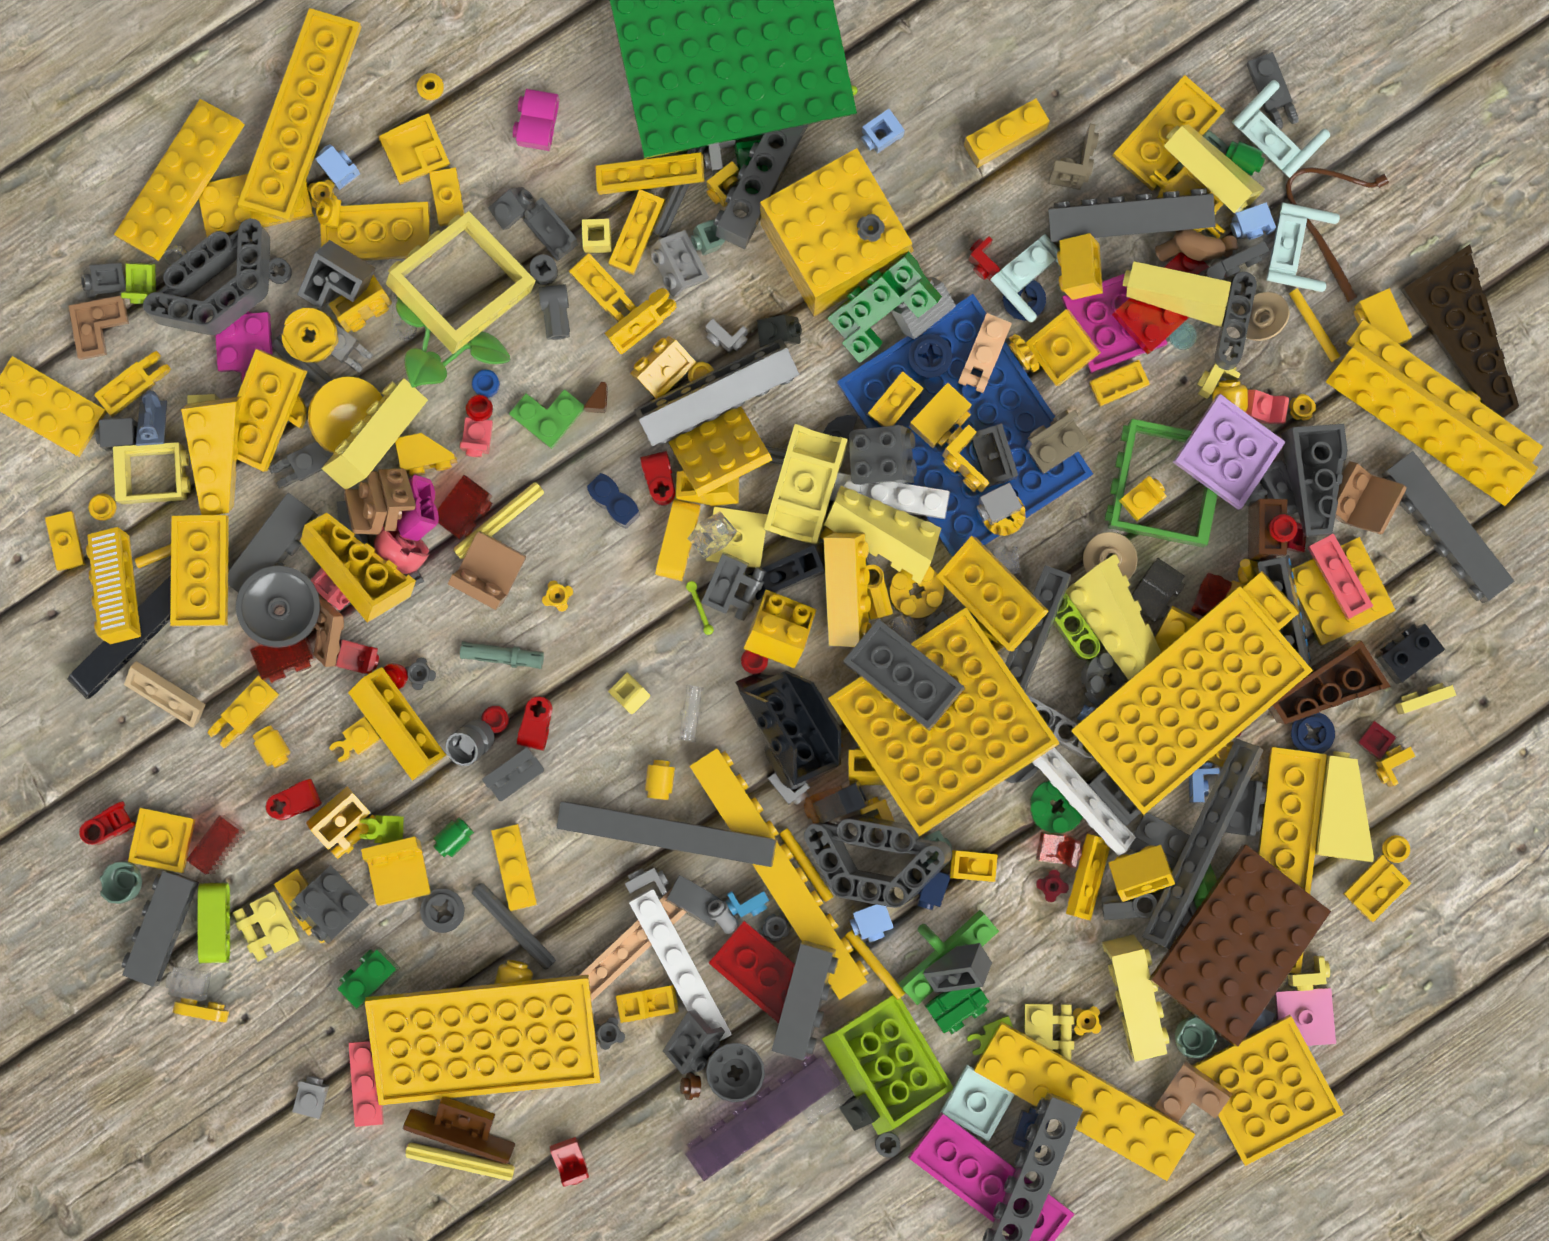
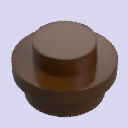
M693 1072L687 1073L686 1077H682L680 1082V1092L684 1094L686 1100L699 1098L701 1093V1077L694 1075Z

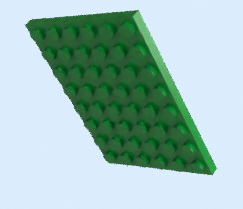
M609 0L644 159L857 114L833 0Z

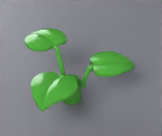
M398 296L396 297V310L402 320L414 327H425L422 350L417 348L407 351L404 359L406 373L412 388L443 382L447 377L445 367L467 349H470V353L475 359L483 363L504 364L511 360L509 353L497 338L489 333L481 332L469 343L441 362V358L437 353L426 352L431 331Z

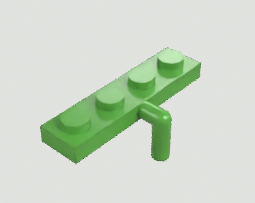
M981 910L973 915L944 943L926 924H921L918 927V932L935 951L898 984L916 1005L920 1004L934 991L923 974L926 968L956 946L980 943L983 947L999 930Z

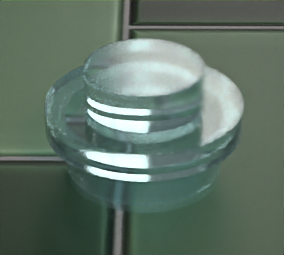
M1183 323L1169 335L1171 344L1179 350L1191 348L1197 338L1194 327L1188 323Z

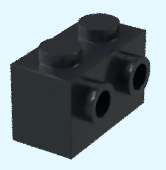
M1415 623L1401 633L1404 636L1397 643L1391 640L1380 649L1382 654L1376 659L1396 684L1403 683L1446 650L1425 623L1418 627Z

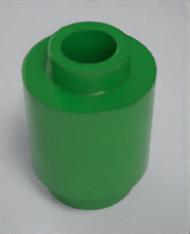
M1231 141L1225 154L1250 176L1253 175L1254 171L1260 172L1266 159L1262 157V150L1241 141L1238 143Z
M458 817L455 821L451 820L433 838L436 841L433 847L444 858L447 855L453 858L471 840L470 836L474 831L464 820Z

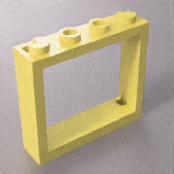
M469 211L461 217L460 215L455 216L448 223V227L442 232L440 230L434 232L429 237L428 243L423 247L420 245L416 246L402 263L400 261L395 262L388 270L389 275L386 281V285L452 354L531 293L536 281ZM465 230L515 284L455 330L404 276Z

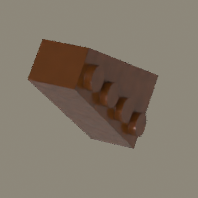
M1351 640L1312 666L1311 669L1313 671L1268 708L1277 723L1288 724L1391 686L1361 640Z

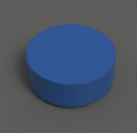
M487 369L480 370L472 379V387L477 395L489 398L498 392L500 381L493 371Z

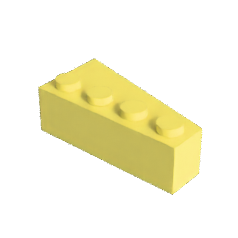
M405 378L396 384L392 381L382 391L383 398L379 402L376 400L367 409L366 413L368 415L356 423L350 431L351 435L338 445L335 453L321 468L345 490L367 478L428 401L415 387L412 388Z
M840 486L824 524L836 533H865V541L868 543L869 548L868 553L875 557L880 554L892 562L891 567L899 572L903 568L913 575L912 580L919 584L932 562L941 531L940 527L931 522L921 520L909 515L905 511L890 507L881 501L871 499L843 486Z
M1114 554L1067 588L1065 593L1122 672L1130 680L1158 656L1161 650L1149 624L1144 623L1140 615L1142 609L1138 600H1133L1128 589L1130 583L1126 575L1122 576L1117 565L1120 561L1117 555Z
M1134 934L1102 942L1104 952L1112 960V964L1108 965V969L1114 985L1118 986V990L1115 991V997L1120 1012L1124 1013L1121 1020L1130 1055L1136 1062L1167 1054L1165 1044L1170 1043L1166 1028H1162L1160 1018H1164L1163 1009L1160 1001L1156 1002L1154 992L1158 991V987L1148 980L1150 978L1148 966L1152 965L1149 950H1144Z

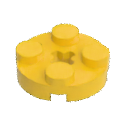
M315 308L298 309L291 313L284 323L282 343L286 351L295 359L306 363L322 361L333 352L334 347L338 344L339 338L336 325L332 318L321 310ZM307 328L310 331L315 330L316 332L313 342L310 340L305 341L303 338L306 336L305 330Z
M929 566L919 584L912 580L913 575L903 568L900 572L898 571L893 577L889 589L890 600L894 608L903 615L913 619L930 616L940 606L944 596V584L936 577L938 573ZM913 584L924 588V592L921 593V598L919 599L915 595L910 596L909 591L913 589Z

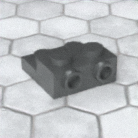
M330 865L298 894L289 905L292 907L291 911L297 919L302 922L305 920L312 927L311 932L319 941L324 940L329 944L369 904Z

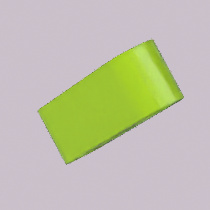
M1065 593L1062 607L1058 610L1053 624L1078 659L1090 660L1099 653L1100 642L1069 596ZM1066 618H1073L1077 621L1078 628L1075 632H1069L1065 629L1064 621ZM1088 640L1093 644L1092 654L1086 655L1081 652V641Z
M200 883L198 886L199 963H228L230 959L229 883Z

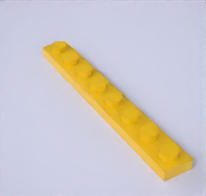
M1364 319L1346 342L1350 347L1356 342L1531 463L1543 448L1541 444Z

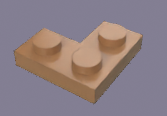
M121 296L69 305L79 360L107 355L103 329L129 324L125 298H121Z
M318 593L320 613L314 627L317 630L313 655L325 667L335 666L337 655L340 652L339 640L341 631L344 628L343 615Z
M1185 1062L1155 1105V1108L1174 1121L1179 1122L1193 1102L1216 1119L1232 1096V1093L1188 1062Z

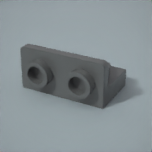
M526 747L482 778V781L487 788L492 790L499 801H503L542 774L544 768L531 749Z
M1249 780L1225 833L1255 836L1256 831L1260 832L1262 815H1258L1259 806L1264 804L1266 788H1262V781Z
M696 1010L688 1011L663 1049V1052L681 1074L699 1072L705 1068L708 1063L707 1059L720 1045V1039L725 1031L722 1027L711 1029Z

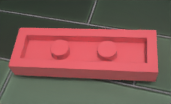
M1334 533L1307 547L1347 620L1373 606Z
M370 1041L350 1042L349 1056L355 1127L384 1124L383 1105L378 1103Z

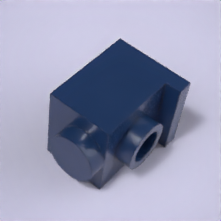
M939 872L918 893L917 906L932 911L934 906L941 907L950 875Z
M1030 1107L1029 1111L1021 1109L1011 1139L1013 1144L1025 1148L1027 1128L1031 1123H1035L1038 1116L1035 1108ZM1048 1121L1046 1124V1131L1050 1121ZM1039 1146V1147L1035 1150V1152L1040 1153V1151H1041V1146Z

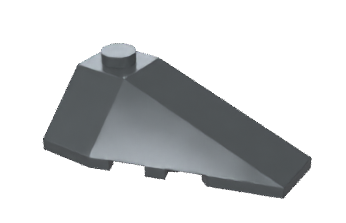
M1344 424L1292 427L1281 433V439L1285 441L1283 445L1284 461L1304 536L1332 534L1338 506L1337 495L1339 485L1342 484L1343 475H1341L1342 468L1348 452Z

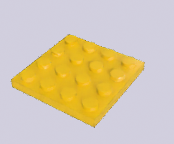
M1290 1014L1244 1038L1239 1047L1230 1045L1192 1065L1232 1093V1096L1218 1114V1117L1245 1166L1344 1115Z

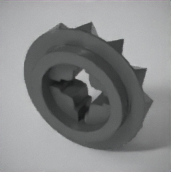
M436 889L423 899L420 908L424 924L430 930L438 933H447L456 929L463 921L465 912L461 897L449 889ZM449 900L447 910L454 915H444L437 922L439 912L432 905L442 906Z

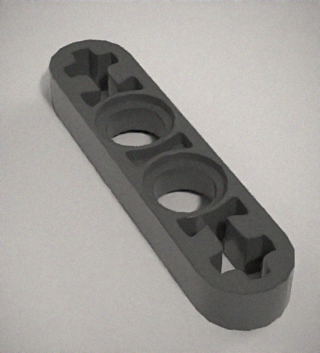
M1244 271L1237 273L1231 281L1222 327H1220L1215 351V362L1223 370L1234 369L1243 355L1257 287L1255 277L1251 273ZM1240 281L1245 282V287H1247L1242 295H1238L1241 291ZM1238 303L1242 305L1245 313L1241 315L1236 314L1232 310V304ZM1227 328H1236L1240 333V337H1230L1227 333ZM1229 346H1233L1230 352L1231 361L1226 360L1227 356L1225 355Z

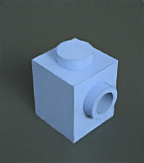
M875 904L853 912L854 919L849 920L855 936L860 934L862 939L868 938L869 942L885 937L883 932L894 928L886 906Z

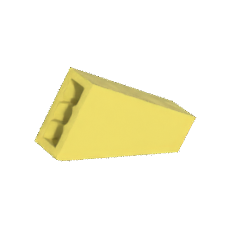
M1189 124L1181 127L1176 126L1167 135L1166 138L1169 141L1164 147L1233 213L1248 209L1265 190L1257 181Z
M1133 261L1131 271L1126 270L1123 286L1127 287L1126 297L1222 327L1231 282Z
M1333 751V756H1327L1315 855L1373 862L1374 855L1358 759L1350 758V753Z

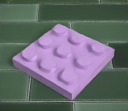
M1219 394L1215 397L1173 460V463L1239 510L1242 509L1285 444V441Z

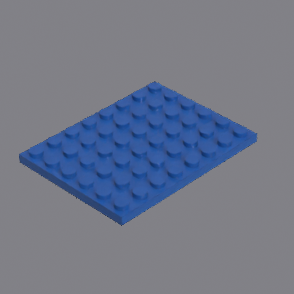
M974 294L956 304L954 309L917 337L933 334L942 337L949 344L952 351V361L948 370L941 376L928 379L927 377L917 375L913 368L910 367L909 349L916 339L907 336L837 381L838 386L867 429L882 427L868 415V412L902 371L922 386L924 390L894 426L902 425L911 429L909 427L910 422L947 383L972 404L968 411L971 416L962 426L956 424L950 430L952 434L958 427L964 430L970 425L977 432L1002 423L1018 477L1012 481L989 488L986 487L983 492H980L978 489L975 492L972 491L963 482L965 477L958 470L954 473L943 463L945 458L942 454L949 445L947 442L943 446L937 444L932 448L911 429L915 436V448L912 449L913 460L916 462L917 473L914 476V483L909 485L950 492L946 518L940 519L925 516L928 522L941 528L939 539L951 557L959 551L971 536L976 537L984 546L1000 536L989 531L983 523L977 510V506L980 505L978 500L981 496L1010 483L1016 496L1019 497L1025 506V515L1028 518L1093 475L1079 452L1042 475L1026 451L1025 446L1029 441L1027 438L1030 436V433L1042 425L1046 429L1050 427V423L1055 418V415L1006 342L1003 344L983 393L976 391L974 386L969 384L964 386L958 383L987 314ZM929 346L927 354L919 356L927 359L928 367H931L933 359L942 358L938 357V355H933L932 346ZM973 368L971 374L981 378L983 371ZM971 440L959 454L983 475L973 441ZM1011 516L1006 517L1008 520L1010 519L1013 522Z

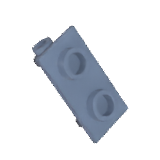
M147 391L142 397V402L139 404L136 446L164 444L167 400L160 401L154 391Z

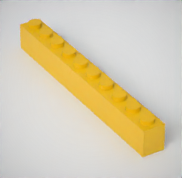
M715 749L690 765L693 773L731 831L775 838L779 834L770 820L766 823L759 814L764 810L755 797L750 799L746 794L745 790L749 787L741 774L735 776L730 769L734 763L726 751L720 753L718 749ZM776 841L773 866L767 867L753 864L801 941L806 940L836 949L834 957L839 958L835 974L830 973L828 983L839 1000L867 983L865 976L869 973L860 960L855 962L849 954L853 951V948L844 936L840 939L836 934L837 923L830 913L825 916L819 906L824 903L815 890L809 892L804 884L808 881V878L800 866L795 869L791 864L790 859L793 858V855L784 843L780 846Z

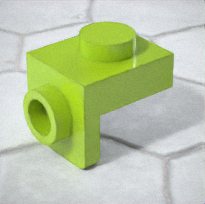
M126 263V291L121 292V298L130 299V303L143 304L149 294L156 292L155 264Z

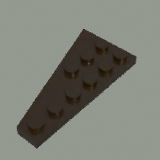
M1469 244L1401 291L1471 391L1480 397L1481 403L1504 418L1518 409L1519 403L1511 377L1507 373L1503 360L1505 357L1496 337L1498 334L1486 295L1483 294L1479 281L1480 275L1478 268L1475 267L1472 258L1473 252Z

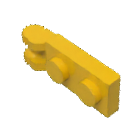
M589 253L569 270V273L617 322L624 318L613 307L618 300H621L630 312L637 308L625 295L626 292Z
M661 287L651 293L648 300L644 301L604 333L620 355L663 323V320L677 308L674 299H668L670 294L667 289Z
M158 351L149 354L140 362H135L94 394L111 417L122 411L153 387L155 382L164 378L171 371L168 364L159 367L150 375L144 370L160 359L161 355Z
M258 675L220 715L221 718L213 724L207 733L213 737L229 723L234 729L220 742V746L225 749L240 734H243L280 694Z

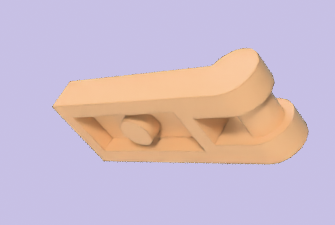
M989 313L986 314L958 381L959 384L964 386L969 384L976 387V391L984 392L1012 325L1011 322ZM973 368L983 371L981 378L971 374Z

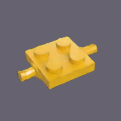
M1185 166L1169 180L1157 169L1149 177L1161 188L1156 198L1163 197V192L1179 191L1180 195H1190L1191 189L1207 188ZM1213 194L1216 215V212L1224 203ZM1215 222L1216 227L1206 229L1216 238H1219L1221 235L1218 232L1223 234L1225 230ZM1205 228L1192 229V230H1195V231H1197V232H1200V231L1204 230Z

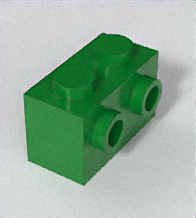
M382 948L377 949L375 952L370 949L359 960L362 965L355 972L350 969L339 980L342 984L337 989L356 1009L362 1007L365 1004V998L372 997L400 969L397 963Z

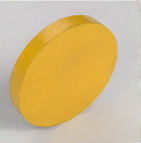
M341 377L327 382L314 394L309 405L308 423L313 437L324 449L334 454L338 445L351 435L350 431L356 423L368 415L366 413L367 409L376 400L379 402L383 398L373 385L360 378Z

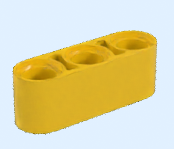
M678 499L673 500L655 575L678 581L683 580L701 505Z

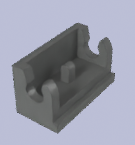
M541 197L536 201V207L533 210L525 211L523 221L558 262L578 246L577 238Z
M1002 423L977 431L972 441L983 476L989 481L987 488L1015 480L1018 477V473Z
M1104 769L1088 783L1091 789L1125 826L1141 813Z

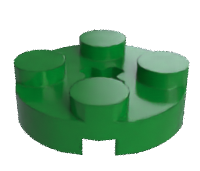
M1050 780L1040 784L1031 795L1030 812L1032 819L1045 832L1062 834L1071 831L1078 826L1083 818L1070 805L1065 796L1051 784ZM1061 799L1064 802L1062 804L1064 811L1062 813L1059 811L1055 814L1052 813L1053 807L1050 802L1052 800L1057 802Z

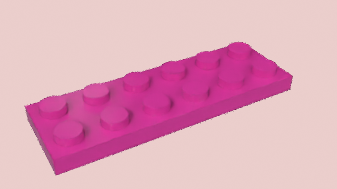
M943 1112L940 1113L908 1156L910 1160L992 1222L995 1220L993 1217L995 1206L999 1201H1003L1006 1193L1004 1191L1005 1182L1009 1175L1013 1176L1016 1169ZM1024 1177V1183H1033L1028 1177ZM1048 1193L1029 1241H1055L1074 1216V1213ZM1016 1199L1013 1209H1022L1026 1204V1199ZM1007 1224L1003 1230L1011 1235L1015 1231V1225Z

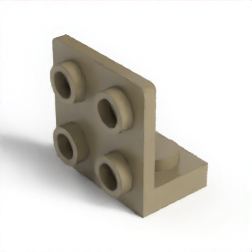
M1090 123L1084 136L1080 163L1076 164L1077 161L1070 158H1061L1060 161L1055 160L1048 184L1080 190L1083 182L1088 183L1094 164V159L1089 158L1093 156L1094 149L1096 150L1099 133L1094 132L1096 124Z
M1067 410L1063 411L1053 418L1050 427L1046 429L1042 425L1030 433V436L1027 438L1029 441L1025 449L1042 475L1089 445V442L1074 422L1078 416L1076 410L1068 413Z

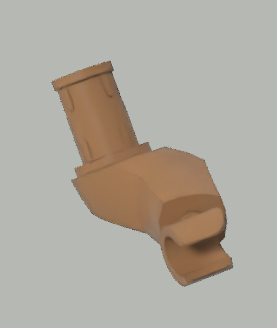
M1188 229L1176 231L1174 238L1156 246L1155 252L1162 262L1179 253H1184L1186 256L1197 261L1220 259L1222 256L1230 257L1233 254V250L1238 249V244L1234 236H1226L1222 239L1206 237L1195 230Z

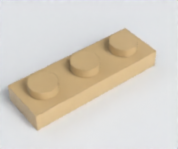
M137 661L130 667L124 683L125 686L190 727H195L204 710V703Z

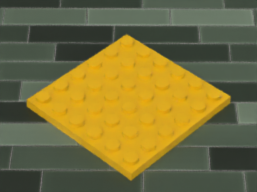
M964 608L911 643L912 646L965 688L930 731L862 677H859L828 698L918 836H921L1059 745V741L967 608Z

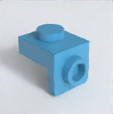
M731 891L727 893L730 899L725 902L728 904L733 916L738 913L740 917H743L751 912L754 917L767 909L765 903L770 900L763 891L740 905Z

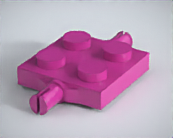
M247 312L220 334L216 335L217 366L219 372L235 371L241 373V382L243 383L256 349L273 355L270 313Z

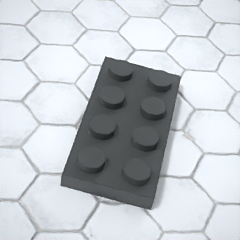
M880 619L875 622L843 660L844 664L928 731L931 730L965 689L962 684Z

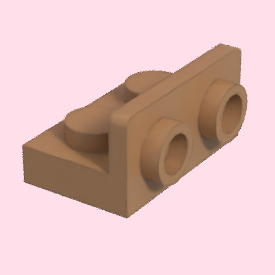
M378 469L387 508V515L383 524L384 531H396L397 520L402 518V511L415 510L416 506L407 472L405 469Z
M371 471L367 478L360 482L359 489H346L344 493L354 534H380L387 515L378 471Z

